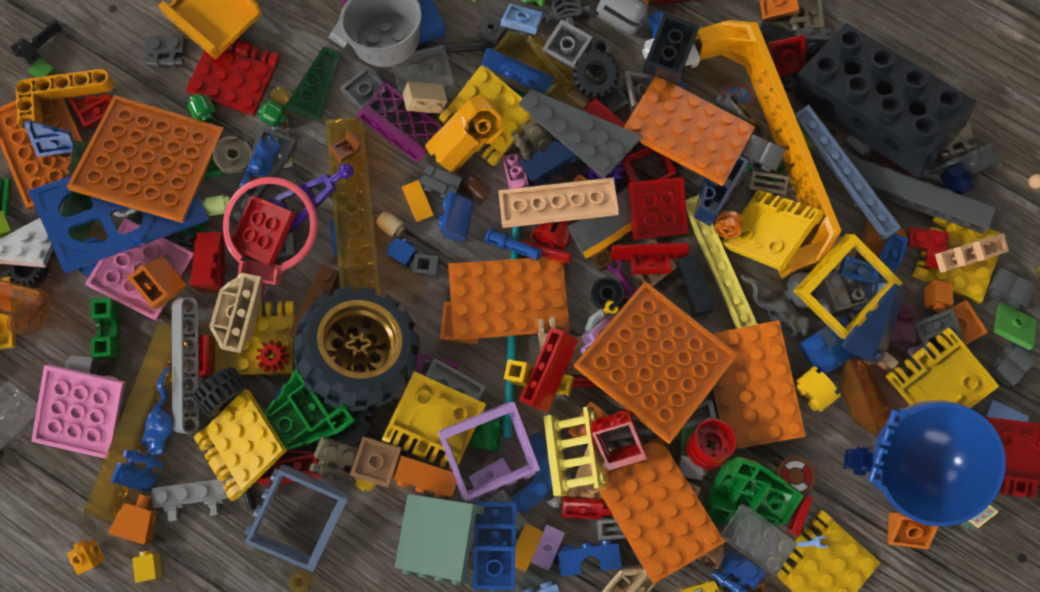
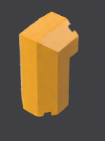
M481 93L470 98L425 146L431 155L434 154L436 156L435 160L449 172L455 173L484 142L486 144L492 143L502 133V116L493 103Z

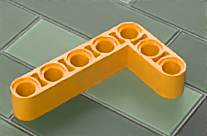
M103 69L20 80L16 85L18 126L27 133L24 125L26 120L43 124L42 101L109 92L114 89L115 81Z

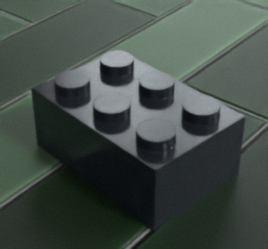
M664 13L646 58L643 72L678 84L700 25Z

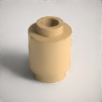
M383 212L376 221L379 229L392 238L400 237L405 231V223L391 213Z

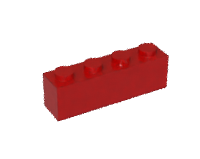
M554 328L550 329L519 401L548 413L579 342L578 339L565 331Z

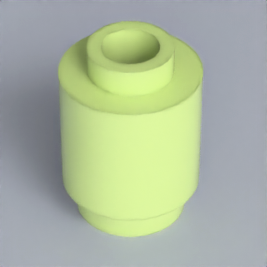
M224 195L206 197L205 202H202V206L205 212L208 213V216L225 214L230 197Z

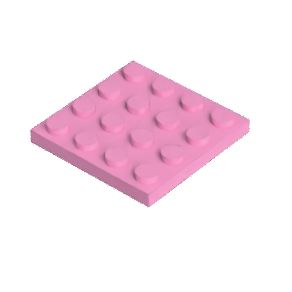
M124 218L117 231L118 233L126 234L139 228L140 225ZM162 237L98 261L85 285L157 321L166 304L158 310L153 309L129 281L127 276L142 265L164 256L182 278L194 258V253Z
M51 364L44 365L31 442L110 459L114 449L125 381Z

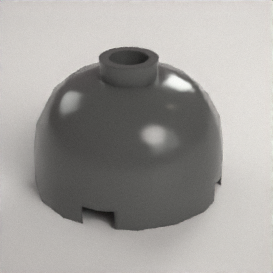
M806 269L792 274L787 282L788 290H785L788 301L793 300L794 304L800 308L809 307L793 291L808 275ZM813 290L810 294L819 302L815 295V290Z

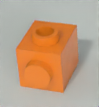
M934 280L925 286V308L935 312H942L954 305L952 283Z

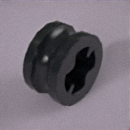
M180 233L181 240H178V244L194 248V241L197 237Z

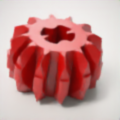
M270 340L269 346L263 342L262 346L264 349H257L261 353V355L256 356V360L260 361L258 366L260 368L264 367L265 372H269L271 369L272 373H276L277 367L283 371L284 367L282 364H289L285 360V358L290 357V353L286 352L288 347L286 345L282 346L281 341L275 343L274 340ZM272 353L276 354V358L273 357L274 360L270 359V355L273 356Z

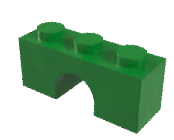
M112 298L91 299V319L95 321L97 327L96 337L91 338V358L99 361L120 359L119 302Z

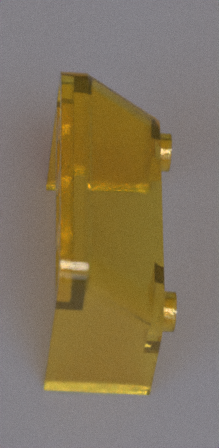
M507 32L493 50L553 76L551 87L545 93L540 91L539 93L560 100L575 88L572 74L561 61L542 51L546 43L537 34Z

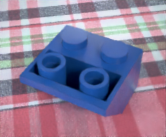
M449 191L448 197H444L443 200L444 216L440 215L439 218L440 232H442L445 239L466 242L473 204L471 200Z

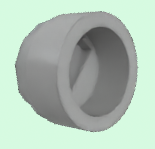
M553 491L547 494L545 502L552 508H558L559 503L563 502V498L554 496Z

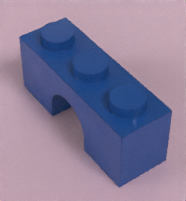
M613 539L601 541V545L593 546V542L582 543L581 548H573V545L561 546V550L557 551L561 577L582 574L581 562L587 556H595L598 559L601 571L622 569L619 544L613 543Z

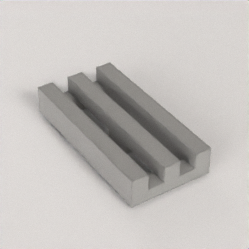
M615 519L597 520L598 540L626 539L624 534L603 536L602 532L621 531L620 527L602 528V524L617 523Z

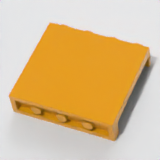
M173 0L169 5L164 1L158 5L161 12L215 60L262 15L259 9L260 4L256 0Z

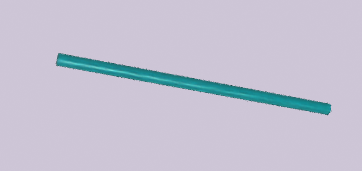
M521 226L512 227V238L521 241ZM511 250V259H520V254ZM517 336L507 337L506 366L508 359L516 361ZM505 380V403L514 402L515 384ZM509 413L504 415L503 438H513V423Z

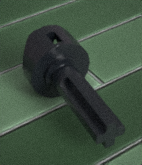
M55 20L30 41L20 38L10 48L17 57L25 58L28 64L32 65L40 58L37 49L59 32L62 26Z

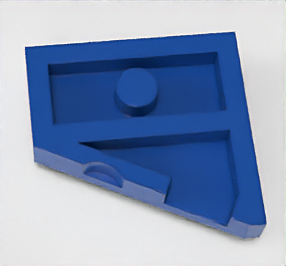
M30 120L24 122L37 157L76 151L77 147L71 131Z

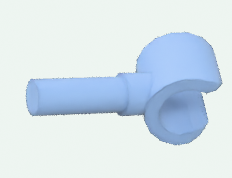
M816 536L810 541L797 542V546L827 548L828 545L820 544V539L827 537Z

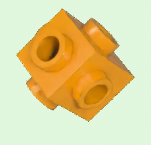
M84 539L73 545L74 550L66 553L77 575L105 561L95 539L86 542Z

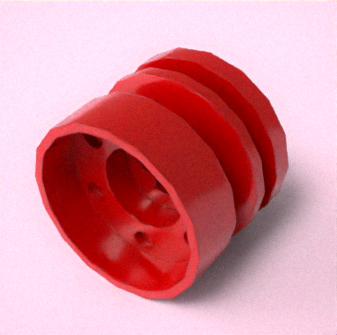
M714 418L704 420L690 435L686 443V452L693 464L699 468L706 470L716 469L734 452L737 446V437L728 423Z

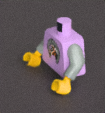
M607 301L604 309L601 308L588 318L585 333L582 335V340L586 344L581 348L582 354L613 319L607 313H616L618 311L617 306L609 310V306L613 301Z

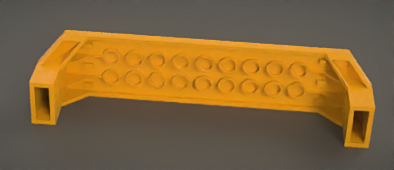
M727 20L701 28L694 42L701 58L700 61L722 55L745 67L776 145L786 149L781 160L787 175L790 176V182L798 202L804 204V208L811 206L824 212L822 220L812 228L803 247L798 248L783 271H778L781 279H784L803 269H806V271L812 270L829 253L842 230L758 23Z

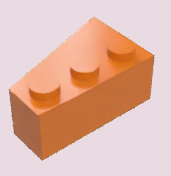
M399 456L392 479L397 480L396 485L408 488L410 484L416 486L415 491L426 494L427 490L435 492L434 497L444 500L446 496L452 498L457 484L453 472L404 456Z

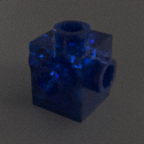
M857 446L856 449H845L843 469L853 471V475L866 476L867 473L871 472L873 452H869V448Z

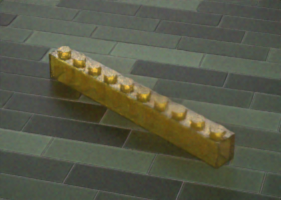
M160 323L157 326L84 509V514L105 521H113L120 511L119 505L122 498L126 496L128 487L112 483L110 480L118 462L127 463L128 458L123 457V452L126 449L130 451L137 450L141 454L143 453L141 441L145 433L146 421L153 407L159 402L160 393L157 390V383L165 367H168L169 371L164 379V388L172 379V327Z

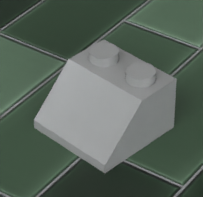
M561 19L542 51L574 68L577 59H580L582 54H587L593 46V37Z

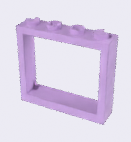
M510 401L437 431L461 496L465 501L478 500L481 498L480 495L486 492L488 494L499 491L498 487L505 484L507 487L517 483V479L522 477L525 479L530 478L536 474V471L540 470L515 402ZM509 413L528 465L467 490L447 438Z

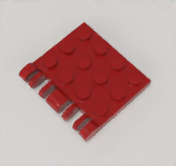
M238 39L216 60L204 50L185 91L190 95L199 93L207 95L215 104L255 117L280 62L281 55L265 50L260 62L257 60L261 51L260 47L255 46L253 48V44L241 40L238 42Z
M985 416L997 431L1005 451V476L999 492L1003 495L1009 494L1010 496L1034 498L1037 485L1040 484V423Z

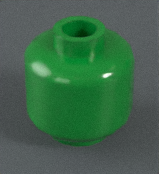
M201 93L190 97L187 108L192 117L203 122L212 120L216 108L210 98Z
M273 100L264 101L258 111L260 120L274 128L279 123L283 125L287 118V115L284 114V106Z

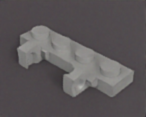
M233 477L223 482L215 479L152 488L153 508L164 507V512H168V520L171 522L181 520L178 518L180 508L184 507V504L204 502L210 508L211 513L209 516L220 515V504H224V499H228L223 485Z

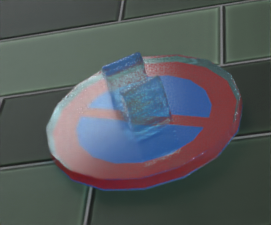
M733 80L723 87L720 93L722 97H727L730 92H733L749 111L754 107L756 92L748 82Z

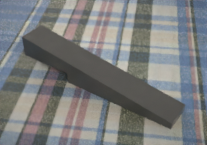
M712 400L701 402L682 428L698 426L704 420L717 419ZM633 416L641 436L655 434ZM629 425L602 433L606 443L634 438Z

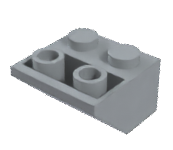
M838 271L829 273L814 289L819 303L831 315L868 302L861 282L838 274Z

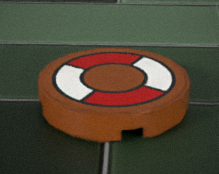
M792 456L785 458L778 464L775 470L776 475L794 486L804 495L810 492L815 485L816 473L814 467L802 457Z

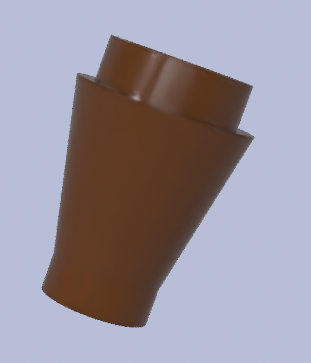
M473 175L462 185L465 192L478 199L481 203L490 196L479 179Z

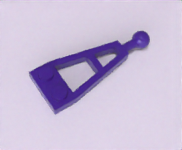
M343 163L340 165L338 172L333 176L325 174L299 187L309 196L316 210L336 189V182L342 178L352 177L354 168L349 163ZM325 183L326 188L315 197L312 188ZM290 189L268 202L289 210L285 200L297 194ZM307 208L293 220L288 233L297 229L309 217Z

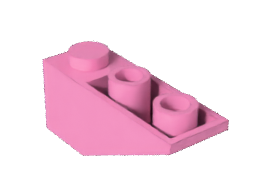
M516 153L503 156L509 189L529 187L526 173L519 164L522 161L521 154Z

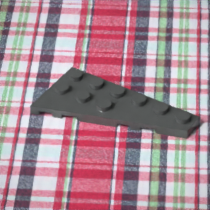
M532 89L519 102V106L603 179L607 177L642 138V135Z

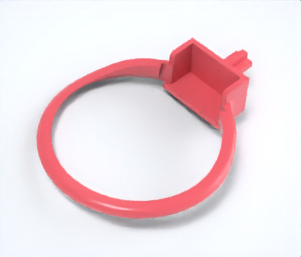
M278 177L258 178L243 185L230 199L223 219V233L226 246L230 254L239 262L238 275L246 273L262 277V301L264 300L266 283L282 285L283 273L299 264L309 254L315 243L318 230L316 210L309 196L296 184ZM263 184H278L291 189L304 202L310 218V232L304 247L293 258L281 263L282 265L274 264L273 267L259 261L243 260L244 256L235 247L229 231L230 213L237 199L248 189Z

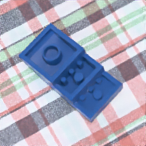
M476 501L475 505L485 506L484 514L476 513L473 589L515 590L516 502Z

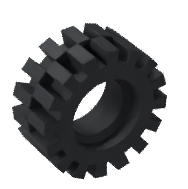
M7 266V269L10 270V272H7V275L10 276V281L23 288L33 289V286L38 287V282L43 284L42 278H47L48 276L44 274V272H48V269L44 267H34L30 276L23 277L22 269L24 266Z

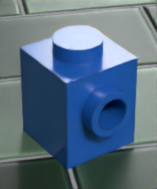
M396 237L394 242L391 241L386 248L388 258L406 269L409 268L411 259L415 258V253L418 254L416 249L412 247V243L404 238L400 240Z

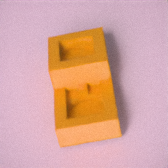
M419 180L401 187L416 222L433 216Z
M527 523L516 543L515 567L526 572L543 535V531Z

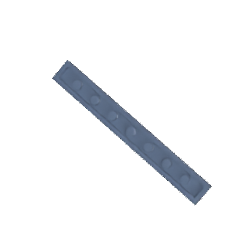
M808 105L797 112L795 117L802 132L882 239L885 240L900 230V225L812 108Z

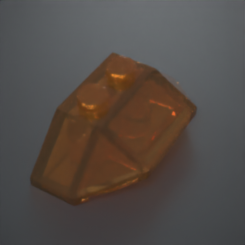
M857 357L847 360L839 386L849 414L854 423L873 435L878 436L880 430L889 419V410L871 368L864 362V359Z

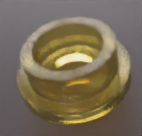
M296 572L290 577L289 586L292 591L304 592L308 589L310 579L306 573ZM299 578L303 580L302 586L297 585Z

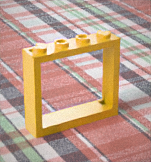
M845 234L793 292L841 339L845 340L856 324L861 326L867 319L865 315L868 311L872 312L878 307V301L892 285L896 283L900 286L902 282L855 234ZM854 247L888 282L851 323L844 328L810 293Z

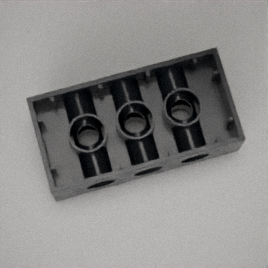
M847 23L799 71L795 90V99L806 106L809 105L812 110L917 178L921 177L964 129L977 102Z

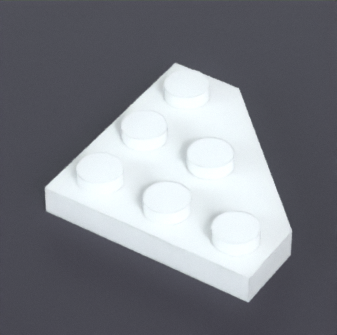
M40 218L0 238V264L46 268L53 251V246Z

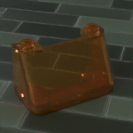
M0 280V313L9 315L7 320L8 329L15 334L23 336L43 330L50 303L49 295L42 290Z

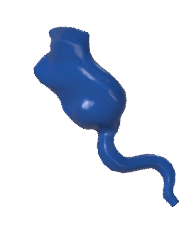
M268 135L267 140L260 138L238 189L248 183L250 176H265L271 171L274 165V157L280 151L281 144L270 135Z
M165 367L164 372L159 377L157 390L160 393V399L147 418L145 433L141 441V446L149 448L146 451L148 456L166 453V441L173 430L171 416L162 409L168 399L167 391L163 386L165 376L169 371L168 367Z

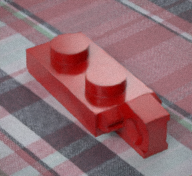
M563 497L562 517L602 519V517L612 515L603 499Z

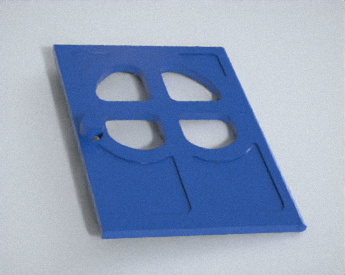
M72 176L27 191L64 273L209 220L196 194L183 223L142 212L143 222L141 226L129 233L121 234L118 233L111 215L129 207L112 202L105 203L101 199L90 196L94 205L92 209L70 217H63L59 214L63 201L74 192L67 188ZM98 219L102 222L108 238L101 243H84L72 239L69 236V231L75 226Z

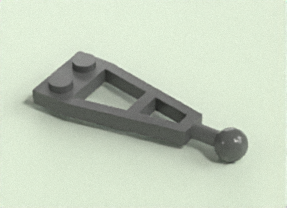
M262 126L254 142L250 158H252L260 138L267 140L268 135L281 144V149L277 154L282 156L268 175L250 176L248 182L252 181L253 177L256 179L276 177L290 159L298 142ZM270 184L259 185L253 196L260 198ZM250 189L240 196L243 201L239 209L235 210L231 215L232 221L238 224L248 202Z
M951 308L913 322L919 340L932 358H935V356L926 347V344L929 343L928 339L942 334L948 327L963 342L959 323ZM978 403L973 406L974 411H977Z

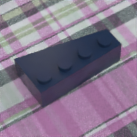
M555 140L549 144L546 151L539 150L533 154L530 161L526 162L524 159L519 164L531 182L537 186L548 184L551 181L550 178L557 174L558 176L565 172L568 165L571 163L574 165L581 159L559 140Z
M739 156L723 186L706 177L703 178L694 218L711 226L749 160Z

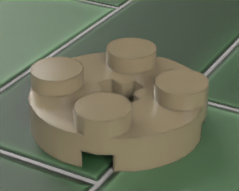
M228 136L217 142L213 150V160L223 173H240L247 169L252 151L247 142H243L235 136ZM230 151H233L238 156L231 158L228 155Z

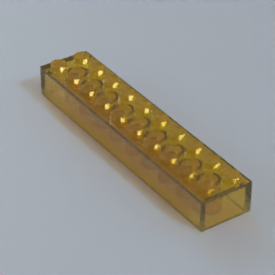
M357 116L325 120L330 176L337 173L340 165L343 163H349L354 168L352 177L342 178L336 182V189L332 192L340 289L351 287L352 292H360L361 287L376 289L375 295L383 298L366 124ZM351 130L360 138L362 144L357 155L340 163L330 152L329 146L344 138L346 132Z

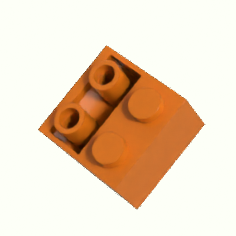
M164 256L142 265L127 276L147 303L155 310H158L188 287Z

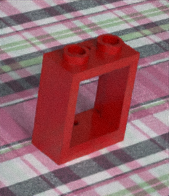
M649 147L622 159L624 162L620 164V166L625 167V170L621 173L624 175L623 177L627 184L640 182L631 165L653 154H656L667 174L659 179L675 178L677 167L668 157Z
M630 410L620 411L614 415L600 417L591 421L593 437L608 471L647 459L644 442ZM629 425L636 443L609 451L602 433Z

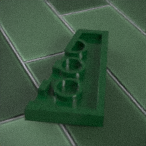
M323 46L283 108L319 121L341 53Z

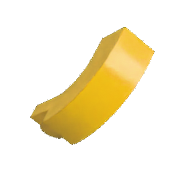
M508 359L504 379L525 387L533 367L526 362ZM564 374L556 394L570 396L574 377Z

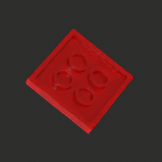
M684 177L628 183L633 240L688 234Z
M250 195L231 239L239 252L273 267L296 213Z

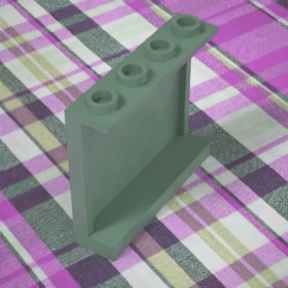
M408 494L395 568L403 569L402 573L414 575V572H417L418 577L422 578L435 576L434 580L447 582V579L452 580L451 584L464 586V582H473V579L466 578L476 513L484 514L485 506Z

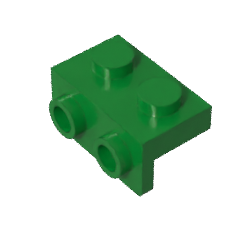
M504 415L476 426L469 441V448L499 452Z

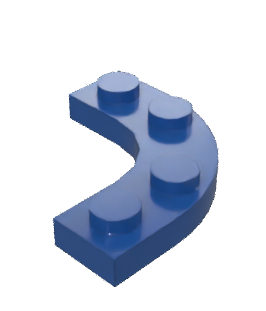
M896 233L885 240L883 250L879 256V259L892 273L900 266L908 242V238ZM845 255L842 259L838 274L863 283L877 282L884 279L869 262H864Z
M540 431L528 438L540 470L536 471L533 481L528 486L511 496L521 514L543 500L552 488L547 441Z

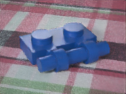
M126 449L123 452V457L128 458L127 463L118 462L110 481L150 494L158 474L151 472L152 468H162L164 462L158 460L156 456H146L141 454L140 451ZM136 463H144L143 469L135 467Z
M730 549L719 566L724 572L720 573L714 570L711 577L717 580L719 585H725L732 592H749L745 588L748 586L755 590L766 575V572ZM733 576L734 578H736V579L739 580L740 582H739V583H735L734 581H732V580L730 579V577Z

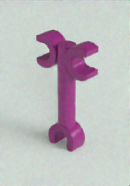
M618 260L616 261L618 268L614 269L611 264H608L607 269L610 273H615L627 294L624 295L623 300L628 301L635 292L621 270L622 262Z

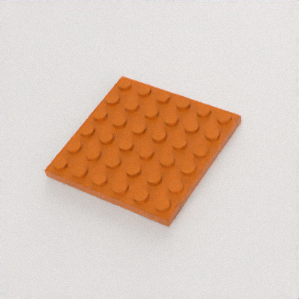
M114 95L67 188L77 193L183 223L213 158L214 147L223 136L224 128Z
M645 281L576 361L574 367L626 410H630L632 415L669 444L738 354Z

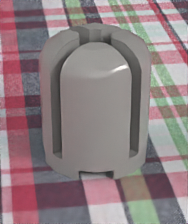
M601 0L596 9L599 12L596 17L625 35H632L643 25V19H646L648 14V6L642 0Z

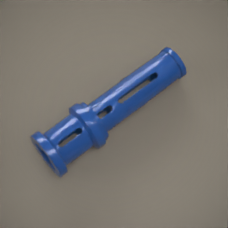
M490 228L486 233L485 243L499 246L501 250H512L535 260H538L542 254V249L515 240L507 233L496 232L494 228Z

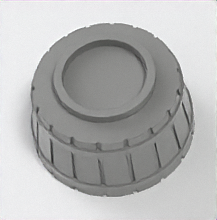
M348 0L343 6L342 13H340L341 31L347 42L354 48L355 53L368 64L378 67L395 66L410 58L417 49L422 22L421 8L418 0Z

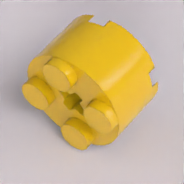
M813 366L795 381V391L800 396L804 395L809 400L807 405L814 412L816 410L822 412L841 395L840 393H835L837 388L823 372L818 374L815 371L818 368Z

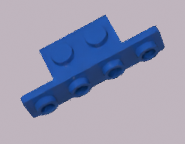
M490 48L486 49L481 64L483 67L504 75L508 79L520 82L524 86L531 87L545 94L549 93L553 76Z

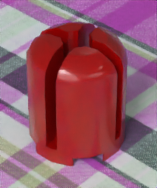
M575 220L561 221L555 233L553 231L558 222L537 224L530 239L531 241L534 239L538 244L566 251L572 239L567 226Z

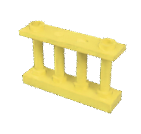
M584 407V416L562 421L552 415L543 416L554 496H569L568 490L570 488L594 484L596 489H606L607 476L603 471L600 450L592 434L591 421L598 419L594 409ZM586 424V436L567 440L561 439L560 431L562 428ZM588 443L590 455L568 460L564 459V448ZM591 463L592 476L567 479V468Z

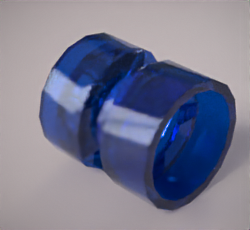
M962 163L939 175L943 183L949 185L948 189L959 195L976 186L971 176H966L967 170Z

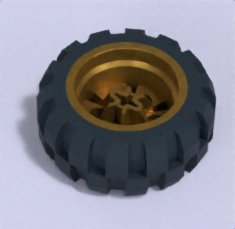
M351 287L334 290L333 296L329 297L328 294L322 295L311 304L309 311L303 313L298 323L293 346L295 352L294 363L297 373L303 376L305 379L304 385L313 395L319 393L325 398L324 403L339 408V405L342 404L350 406L351 411L367 410V407L370 405L380 407L392 401L393 396L401 393L408 384L418 363L417 356L420 351L419 335L413 331L414 321L406 310L401 313L398 309L400 303L389 295H386L385 298L375 295L376 289L361 287L360 292H352ZM362 326L369 328L366 334L363 331L361 332ZM339 328L343 336L341 337L334 330ZM332 344H338L341 347L335 349L332 347ZM383 346L387 348V351L376 350ZM370 358L377 359L378 363H372ZM336 362H341L344 367L341 368ZM359 369L363 373H356L354 370Z

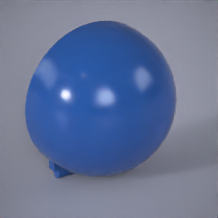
M943 400L918 402L905 408L900 407L899 411L891 410L888 421L880 430L875 441L873 466L868 481L873 482L874 487L881 489L887 500L899 512L913 521L929 526L956 525L979 515L997 496L1005 476V451L995 428L985 417L971 408Z

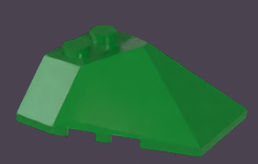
M296 368L290 380L281 388L282 391L276 400H273L264 412L287 451L318 441L321 437L326 438L338 434L355 421L354 413L350 410V406L340 404L339 408L324 403L325 398L319 393L313 395L304 385L305 379L297 373Z
M737 457L725 461L709 488L705 510L712 522L729 525L730 522H741L742 525H748V522H759L760 525H786L803 499L804 494L759 462Z

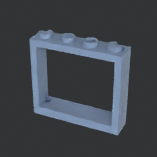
M282 464L279 470L275 468L270 478L273 481L271 488L266 487L261 497L265 500L262 506H257L253 514L256 517L254 524L249 523L245 534L248 535L245 543L313 572L350 493ZM283 476L337 499L311 556L257 533Z

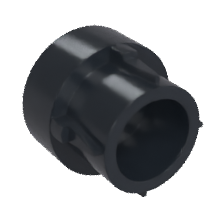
M611 277L598 279L590 291L591 302L598 310L604 309L607 301H613L609 306V310L616 306L619 307L624 297V289L621 283ZM608 290L612 293V297L606 299L602 296V292Z

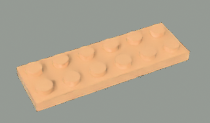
M614 178L498 190L502 228L619 214Z

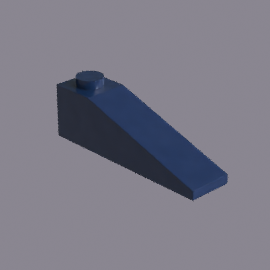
M894 283L880 298L878 307L872 312L868 311L865 315L867 319L861 326L856 324L841 346L869 363L877 365L881 362L888 349L906 289Z

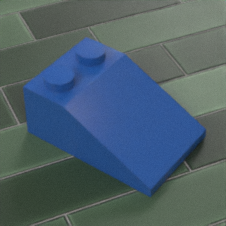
M845 315L837 319L844 328L850 324ZM826 326L797 345L811 367L815 366L818 368L815 370L818 374L823 372L826 375L855 356V354L841 346L844 339H841L829 326Z

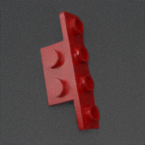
M689 243L612 245L611 260H630L632 275L671 273L670 259L687 257Z

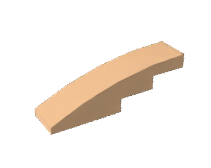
M1004 233L937 253L935 257L941 273L1008 252L1009 249Z

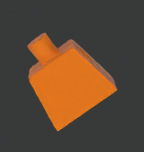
M139 494L136 504L125 503L110 527L108 534L143 545L151 544L157 519V511L148 508L151 496Z

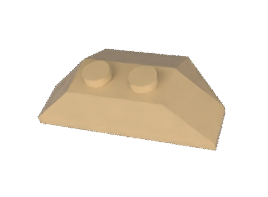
M241 273L237 278L220 289L210 329L222 350L242 353L252 338L262 301V277Z
M644 568L620 570L602 592H649L654 585Z

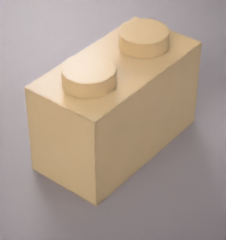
M408 81L403 92L407 111L442 114L447 103L442 84Z

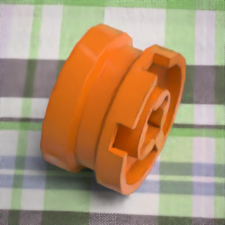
M733 211L718 213L714 227L715 233L724 238L740 236L743 217Z

